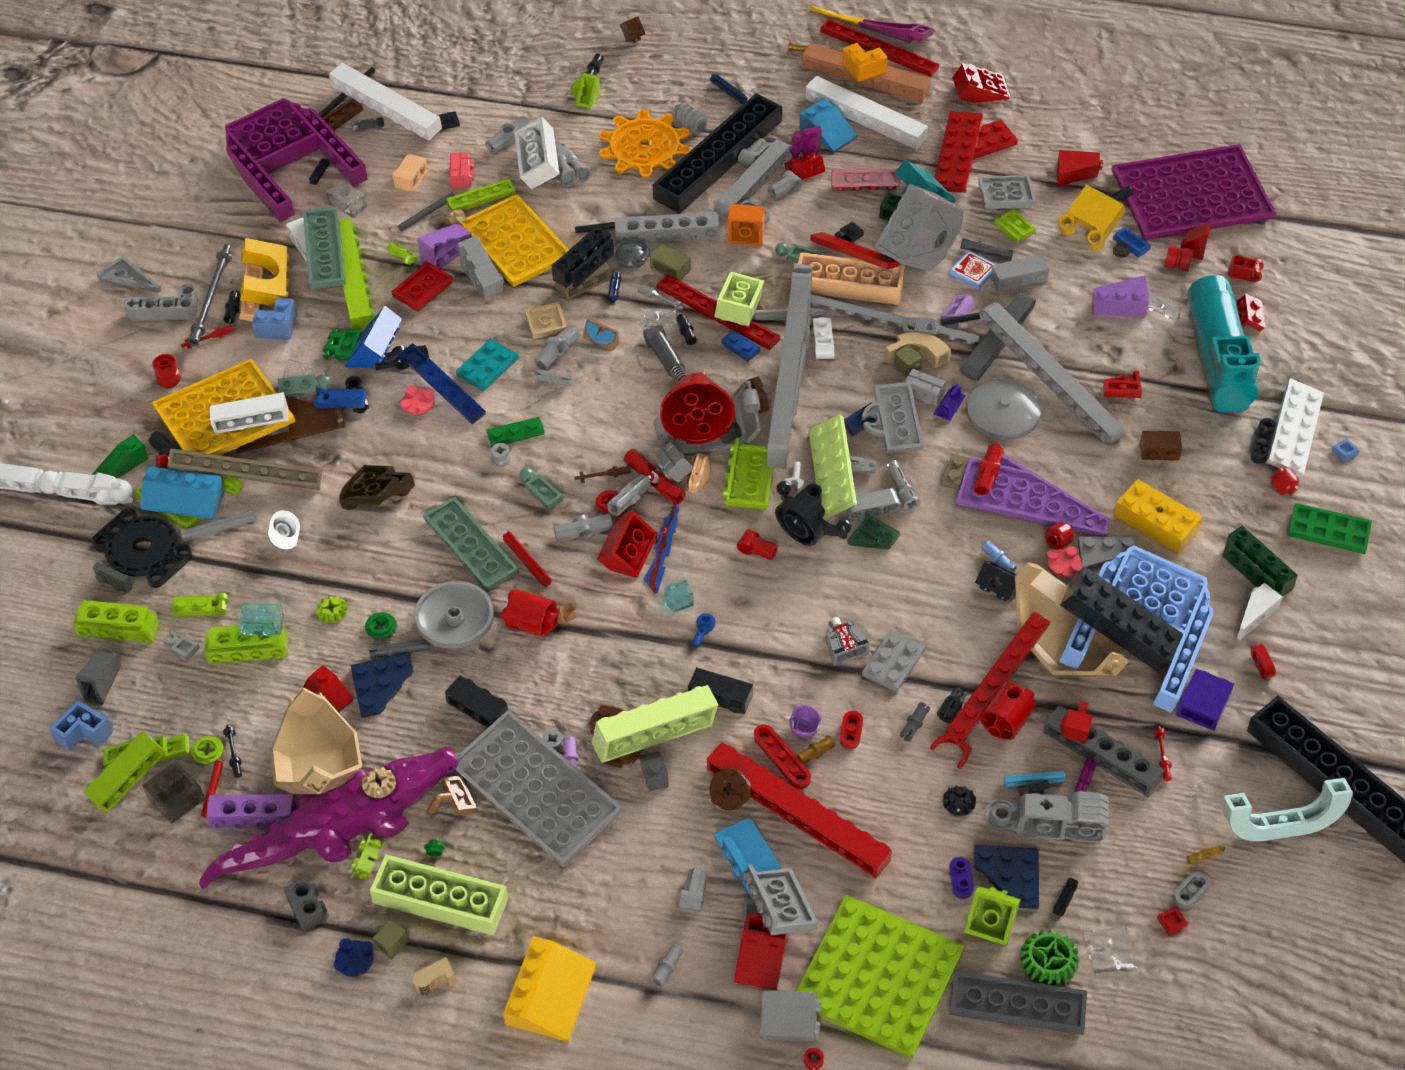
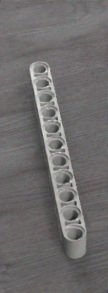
M994 302L980 310L979 315L983 323L1104 444L1111 445L1125 436L1122 425L999 303Z

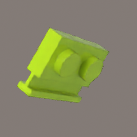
M1015 209L1001 215L999 219L996 218L994 221V225L1016 244L1019 243V240H1024L1036 233V227Z

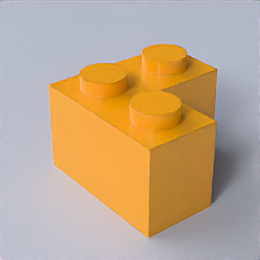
M858 43L843 48L842 64L857 82H861L886 73L888 57L880 47L864 52Z

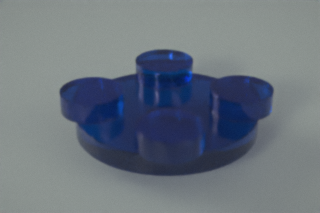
M348 938L342 939L339 942V949L335 955V970L351 977L367 973L374 960L372 942L351 941Z

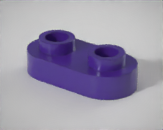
M954 858L949 866L952 891L956 897L967 899L972 896L974 891L971 864L965 858Z

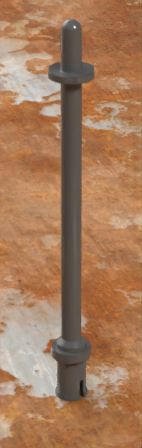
M225 244L223 250L216 254L219 262L197 323L191 326V335L188 343L192 346H198L201 336L205 333L206 329L203 325L225 263L230 262L232 259L231 254H229L230 244Z

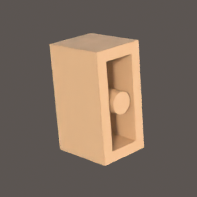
M407 154L405 159L401 161L398 169L393 172L392 179L394 180L395 188L413 193L428 172L426 158Z

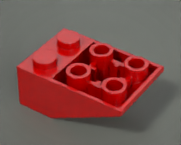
M962 63L952 77L960 100L980 103L1010 99L1004 77L999 73L989 72L986 69Z
M747 912L734 983L777 991L789 933L771 935L768 928L763 925L762 915Z

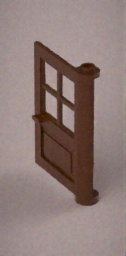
M277 387V388H274V390H275L277 393H279L278 387ZM317 394L285 397L288 409L296 421L288 425L289 431L270 436L267 434L265 437L258 438L231 451L239 454L345 428L341 410L336 411V408L315 407L314 400L317 398Z

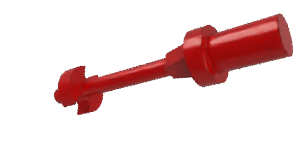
M232 325L220 329L219 327L215 328V331L209 335L201 337L200 341L211 337L222 338V335L233 332ZM187 338L185 339L186 343L181 344V347L183 348L187 346L188 349H191L192 347L188 343Z
M1157 726L1154 737L1159 739L1162 756L1159 765L1164 769L1163 780L1167 782L1172 780L1170 771L1172 765L1171 761L1167 759L1164 749L1163 738L1166 735V730L1161 729V726Z

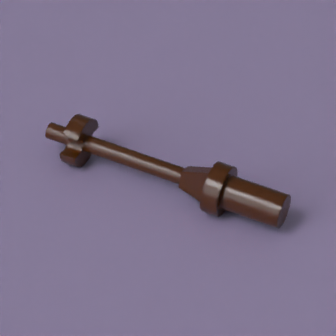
M613 466L605 472L584 475L582 471L579 472L580 476H574L575 480L580 479L581 483H584L586 478L604 475L614 476L615 478L618 475L631 473L630 466L618 468Z

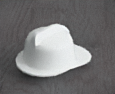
M284 510L273 514L268 530L270 541L281 549L293 548L297 543L300 531L298 518L291 512Z

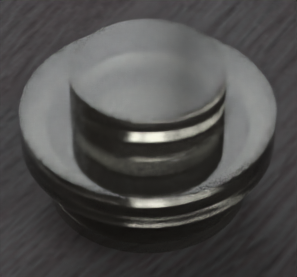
M1125 242L1116 243L1113 247V254L1119 258L1129 256V245Z

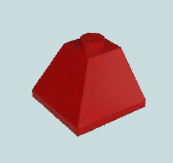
M324 665L312 673L303 688L315 694L321 692L338 713L353 701L352 696L339 678Z

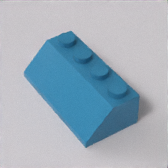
M149 466L142 481L140 508L141 510L214 520L225 488L221 476Z

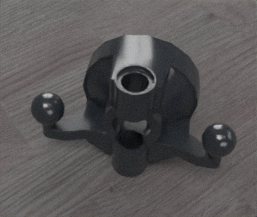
M780 481L777 484L776 490L781 495L782 502L776 507L775 516L781 528L791 538L805 546L815 545L824 535L839 536L842 539L847 538V533L852 528L849 520L841 519L837 525H833L822 519L825 515V509L821 505L822 489L818 484L812 483L807 485L794 498L789 494L791 485L787 481Z

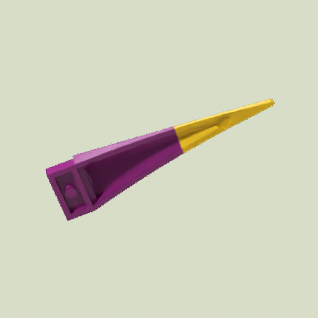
M811 6L810 9L907 43H911L913 40L920 42L933 35L935 30L922 24L868 20L839 14L815 6Z

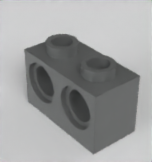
M308 877L283 887L302 932L326 922L324 913L327 912L323 900L318 901V889L315 883H310Z

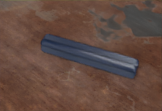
M717 74L711 75L710 81L740 104H744L747 101L748 97Z

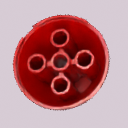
M704 372L692 373L680 378L679 382L664 397L660 406V420L665 431L674 439L684 440L687 444H706L721 438L728 432V428L735 418V407L731 396Z

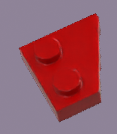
M1134 371L1133 375L1127 377L1122 374L1115 378L1104 379V397L1141 398L1140 372Z

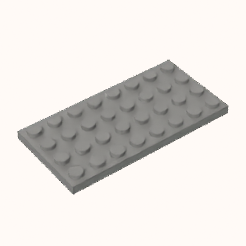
M509 710L456 756L458 766L454 772L462 776L471 787L563 868L623 812L621 805Z

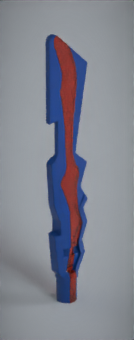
M672 506L669 516L664 519V525L660 528V535L657 536L659 542L654 547L657 556L644 578L655 594L659 591L666 567L662 566L665 557L670 555L672 535L676 533L677 514L679 511L677 506Z

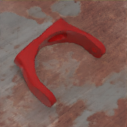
M951 732L938 737L932 743L930 749L934 750L941 743L958 745L964 753L963 759L957 765V768L961 769L972 751L971 746L965 741H959V738Z

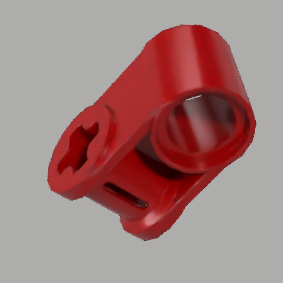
M1235 255L1231 259L1228 275L1234 279L1258 282L1262 279L1261 270L1264 263L1259 259Z

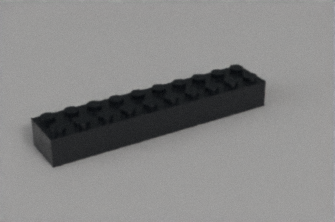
M755 93L652 184L653 200L680 214L738 162V156L742 149H748L756 140L763 139L782 122L783 106Z
M1279 695L1251 717L1247 732L1320 793L1322 792L1324 781L1345 778L1353 795L1344 813L1405 863V799Z

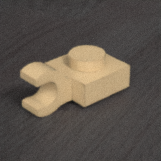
M461 209L453 210L447 213V217L443 218L446 225L461 224L466 221V216Z

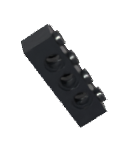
M599 226L591 230L551 265L553 281L565 288L573 283V287L577 288L614 255L611 233Z

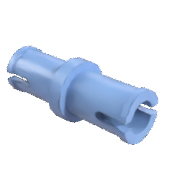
M987 541L982 546V550L993 559V563L1013 573L1015 572L1017 566L1006 557L1004 551H1000L991 541Z

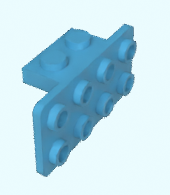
M751 818L742 820L715 833V839L721 848L724 859L730 863L734 876L739 878L750 899L752 898L749 886L744 883V873L747 872V865H753L756 872L782 869Z

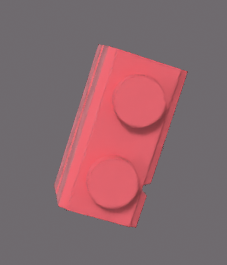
M469 152L450 154L449 179L452 189L460 187L470 188L471 181H474V170L471 171V169H474V159H471Z

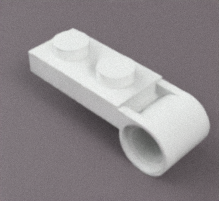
M813 318L816 359H834L831 318Z

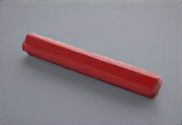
M511 532L503 534V541L543 587L552 583L550 576Z

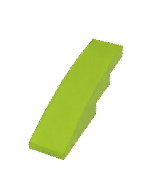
M186 734L166 739L163 735L153 738L166 752L158 762L189 755V737ZM133 740L104 748L103 766L110 765L118 757V754Z

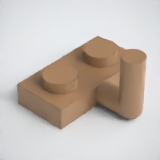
M444 777L441 784L445 793H438L434 796L428 812L435 814L441 801H450L456 815L475 813L477 807L463 777Z

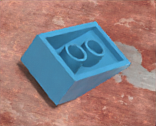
M825 98L800 113L799 128L804 131V129L820 126L822 130L821 144L833 153L858 138L856 132L836 106Z

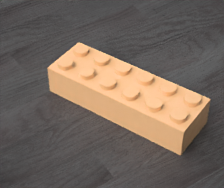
M800 253L798 264L813 265L811 294L900 305L905 265L884 269L858 259Z

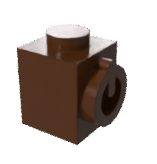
M639 16L619 24L626 42L632 41L635 43L642 40L641 36L646 34Z

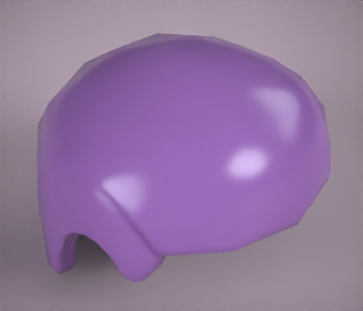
M810 705L797 707L790 717L791 731L801 738H811L820 728L821 715L816 708Z

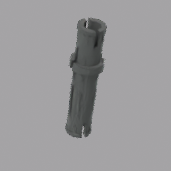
M965 238L962 239L960 249L970 250L978 255L980 253L1008 261L1012 260L1014 252L1013 250L984 244L982 241L976 242Z
M425 639L393 644L386 642V645L369 646L370 659L384 656L389 657L406 652L430 651L429 642Z

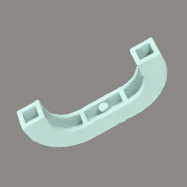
M1345 778L1324 781L1320 796L1305 807L1251 814L1252 807L1244 793L1225 795L1223 797L1222 810L1233 832L1238 837L1248 841H1267L1306 835L1328 827L1346 811L1351 802L1353 792Z

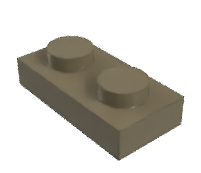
M951 454L941 486L960 490L969 461L968 457Z

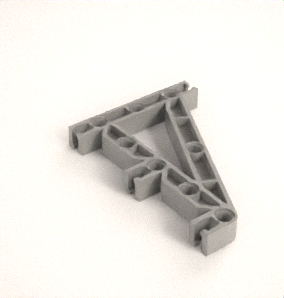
M794 263L791 292L768 441L767 467L786 469L789 440L794 416L797 414L799 404V388L809 353L813 265Z

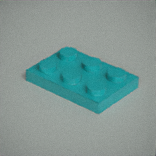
M490 338L456 370V375L485 391L519 359V355Z

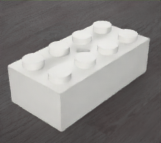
M543 117L514 132L520 178L531 190L559 175L554 131Z

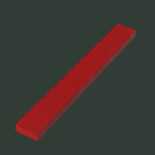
M828 19L820 27V32L851 45L858 43L863 50L871 51L880 47L888 57L887 60L926 76L932 77L939 69V64L831 19Z
M668 274L656 284L658 290L727 328L734 329L742 336L769 351L780 341V335L752 320L750 325L746 326L714 317L717 305L716 300Z

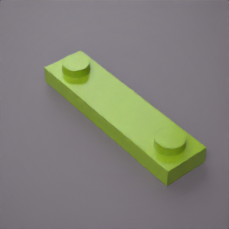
M508 178L447 198L446 202L451 211L459 209L465 211L516 194V189Z

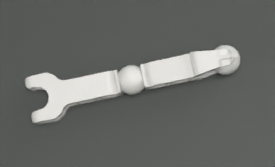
M0 462V489L41 493V491L46 494L57 493V495L95 501L100 505H117L118 503L126 504L133 502L131 485L127 481L117 479L114 476L103 473H96V475L73 472L57 473L51 470L43 472L42 469Z

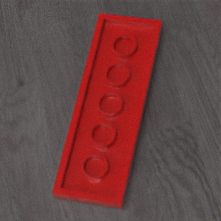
M953 111L949 113L934 176L948 192L966 193L983 121V113Z

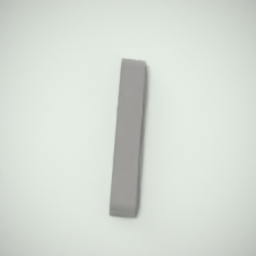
M776 139L720 197L715 204L714 211L728 218L731 204L740 205L742 201L750 200L790 157L792 146Z

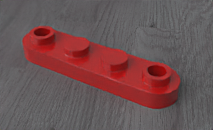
M766 724L757 726L754 730V741L793 787L799 789L808 787L811 782V774L771 726Z

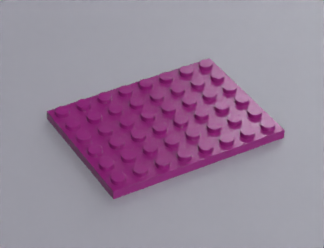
M1240 144L1112 165L1111 170L1120 190L1130 186L1134 192L1132 196L1125 200L1144 240L1185 234L1206 223H1211L1210 229L1276 218L1277 213Z

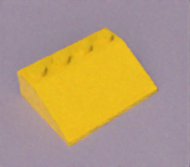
M533 936L503 1012L505 1025L569 1042L595 971L596 962L554 941Z

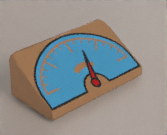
M591 318L587 319L583 339L613 351L619 344L618 331Z

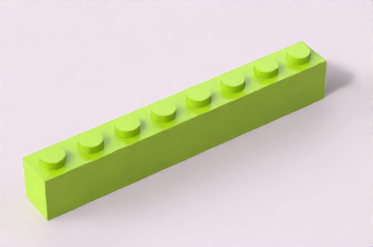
M351 218L339 219L346 285H343L351 327L353 330H362L373 320L375 314L374 309L370 310V307H373L371 297H367V295H370L369 286L364 284L367 282L366 272H362V270H365L364 262L359 260V258H362L361 248H357V246H360L358 236H354V234H357L356 225L351 223Z

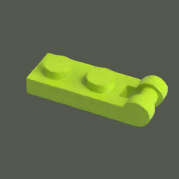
M218 593L217 595L173 597L172 615L173 617L225 615L227 613L226 603L228 602V594Z

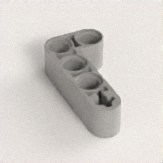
M187 283L179 288L178 296L132 297L125 300L124 307L127 317L131 321L190 320L196 315L198 297L194 285Z

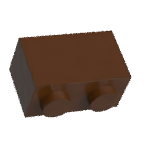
M1142 431L1140 440L1142 460H1180L1182 451L1180 431Z

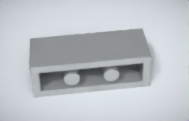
M1041 254L992 265L991 279L998 292L1048 281L1049 267Z

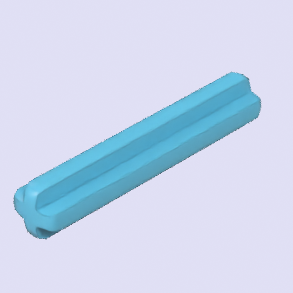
M1064 771L1005 775L1004 785L1007 788L1020 787L1048 780L1049 784L1064 783L1066 777Z

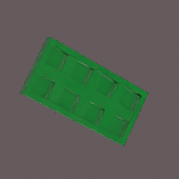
M1295 503L1288 536L1366 554L1372 520Z

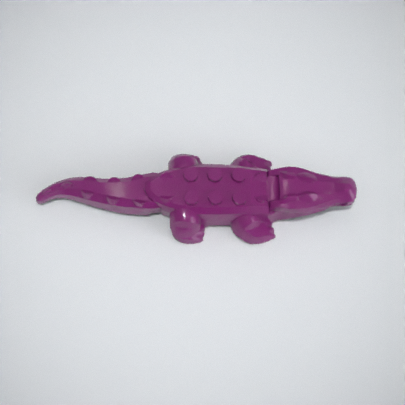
M443 747L429 754L391 761L384 768L391 770L395 776L396 785L389 795L382 798L371 797L362 788V778L366 775V771L370 772L372 770H361L351 781L324 793L303 794L296 802V810L288 818H285L278 824L273 823L270 830L264 834L254 835L251 841L245 844L237 843L233 845L231 850L217 857L202 874L199 880L200 887L203 889L208 887L213 880L224 874L279 863L298 855L299 852L306 848H316L326 861L340 862L352 854L349 845L350 840L364 832L369 831L373 835L382 837H393L401 833L409 824V821L402 815L403 811L419 801L443 777L457 768L458 761L455 753L451 748ZM376 777V783L381 787L382 780Z

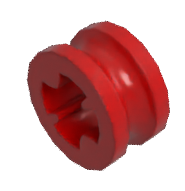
M809 1048L804 1054L805 1066L811 1070L820 1069L824 1063L823 1052L818 1048ZM812 1054H815L820 1061L816 1060V1063H811V1059L808 1057L812 1058Z

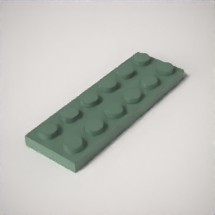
M337 206L303 210L310 289L346 285Z
M456 497L423 514L426 523L486 592L519 574V568Z

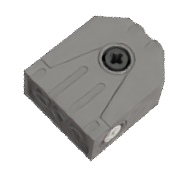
M909 184L906 189L907 191L903 194L898 207L894 210L888 225L884 228L879 241H877L874 247L901 264L929 272L945 259L949 248L953 245L957 234L962 229L964 210L936 193Z

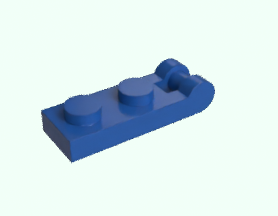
M318 387V396L314 400V406L317 408H364L367 391L365 389L324 390Z

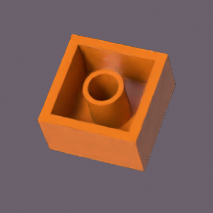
M731 204L728 215V243L762 246L765 233V207Z

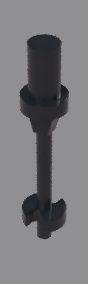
M228 724L223 730V735L229 739L231 749L229 765L232 767L234 777L239 778L242 776L240 767L242 761L235 753L232 737L236 732Z

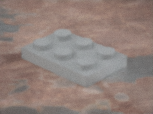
M890 629L862 671V676L898 693L925 652L926 645Z

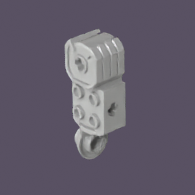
M1084 791L1073 792L1067 795V797L1040 795L1038 793L1024 794L1020 797L1019 804L1010 803L1006 800L990 802L985 807L984 816L989 826L995 830H1014L1020 837L1063 840L1065 838L1073 841L1096 843L1106 839V827L1109 826V798L1102 793Z

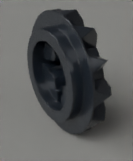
M956 785L953 788H948L944 793L943 805L951 814L964 816L974 810L976 797L973 791L968 790L966 786L958 787ZM956 797H964L963 803L961 801L955 802Z

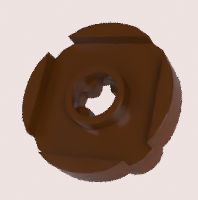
M760 377L748 379L747 381H750L752 389H756L760 401L758 414L769 411L766 392L763 391Z
M727 768L713 775L710 782V796L714 805L724 810H737L749 800L751 784L749 779H746L745 775L742 774L741 770ZM729 783L734 788V792H731L730 795L726 791Z

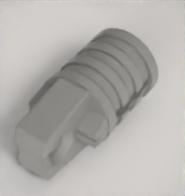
M849 455L852 473L875 474V460Z

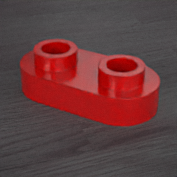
M848 711L843 716L840 744L846 749H854L860 744L863 727V716L861 713Z

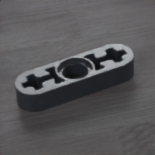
M1270 418L1260 420L1253 443L1250 459L1257 464L1265 463L1269 454L1276 427L1275 421ZM1265 426L1269 427L1268 432H1264ZM1258 439H1266L1268 443H1261ZM1258 450H1262L1261 456L1257 455Z

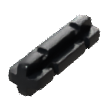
M383 117L376 118V120L372 118L361 120V122H352L353 131L373 129L376 126L378 128L384 127Z
M321 158L319 164L309 177L310 184H318L319 179H321L330 165L328 159Z
M1068 878L1053 908L1055 915L1059 917L1064 916L1066 908L1078 887L1079 882L1077 880Z

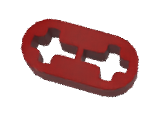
M1263 644L1251 646V656L1263 679L1275 677L1276 669Z

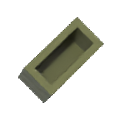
M661 244L650 256V269L665 276L668 274L681 281L691 270V258L671 247Z

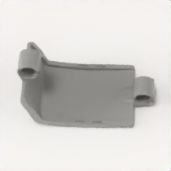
M745 381L734 394H730L735 407L734 422H732L725 435L713 442L694 445L687 444L686 441L678 438L674 439L663 428L660 417L654 420L657 439L673 441L686 456L731 449V443H735L736 438H740V444L749 445L761 430L757 415L760 410L758 392L756 389H752L750 381Z

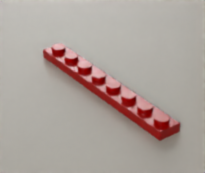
M1034 611L948 726L946 734L948 732L953 733L959 738V741H965L979 723L983 710L1000 686L1006 680L1012 678L1050 626V620Z

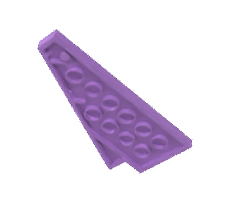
M1005 455L1002 457L997 480L993 482L990 494L985 496L978 495L974 491V484L978 477L981 460L969 458L956 504L1053 526L1057 522H1064L1076 532L1093 536H1107L1111 519Z

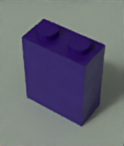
M1196 668L1179 703L1176 716L1215 731L1232 694L1234 683Z

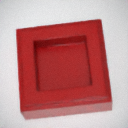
M1177 907L1161 913L1157 917V920L1169 936L1188 926V922Z

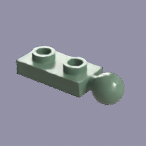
M778 243L775 247V252L778 256L787 255L788 261L796 263L799 262L800 253L826 256L825 252L793 244L789 248L785 243Z
M314 374L278 378L279 393L284 392L285 397L317 394L316 388L328 390L332 386V380L328 376H321L318 380H315Z
M523 468L520 471L519 477L523 482H526L525 488L548 510L563 501V495L541 474L534 477V472L530 468Z

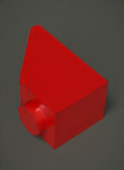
M1211 223L1203 224L1188 231L1186 239L1182 238L1180 248L1194 249L1192 258L1203 260Z

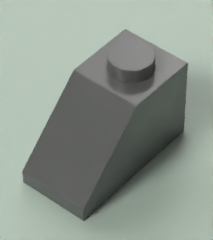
M656 751L639 755L648 791L669 787L668 772L660 752Z

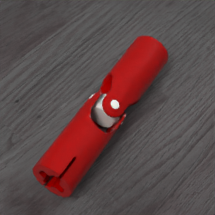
M631 449L625 454L624 462L639 475H647L651 480L650 484L673 505H678L684 500L686 493L661 471L656 469L636 449Z

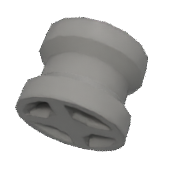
M497 443L492 446L491 455L494 465L503 467L509 464L510 450L508 445Z
M557 730L545 732L542 739L558 753H561L563 750L562 734Z

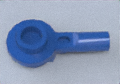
M701 614L696 619L698 631L692 642L693 647L698 648L704 635L708 634L715 627L716 621L712 615Z

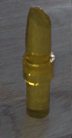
M1221 845L1200 850V852L1188 855L1186 857L1187 862L1191 864L1200 860H1206L1224 852L1226 849Z

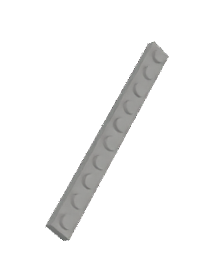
M811 294L812 306L821 307L822 304L828 306L827 309L838 311L839 308L845 310V314L855 315V313L862 314L861 318L872 320V317L879 318L878 322L889 324V321L896 322L895 326L903 328L904 321L909 318ZM913 323L909 324V326H912L913 329L915 328V325ZM928 324L927 330H932L933 326ZM939 325L938 333L934 335L939 337L941 334L948 335L947 339L955 341L958 338L965 339L964 343L975 345V342L979 343L982 335Z

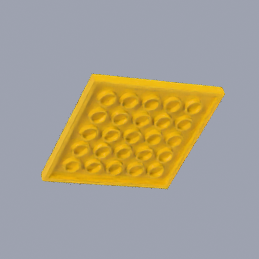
M252 358L152 402L153 408L181 450L220 456L296 422L293 414L288 409L289 421L218 434L214 433L210 422V406L277 394Z

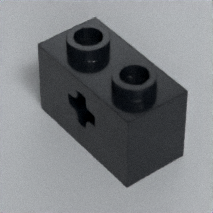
M985 561L975 581L976 584L980 585L979 588L985 592L990 593L992 591L996 593V597L1003 601L1012 600L1016 597L1015 576L1017 574L991 561ZM996 579H999V582L1002 583V584L999 585V586H997V585H998V582L995 581V580H996Z

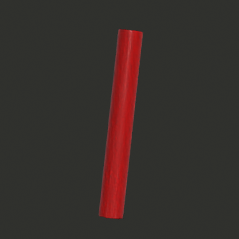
M215 761L201 813L203 818H206L209 795H215L223 767L222 761Z

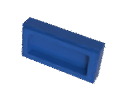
M1126 227L1113 235L1115 242L1138 258L1151 248L1150 244Z

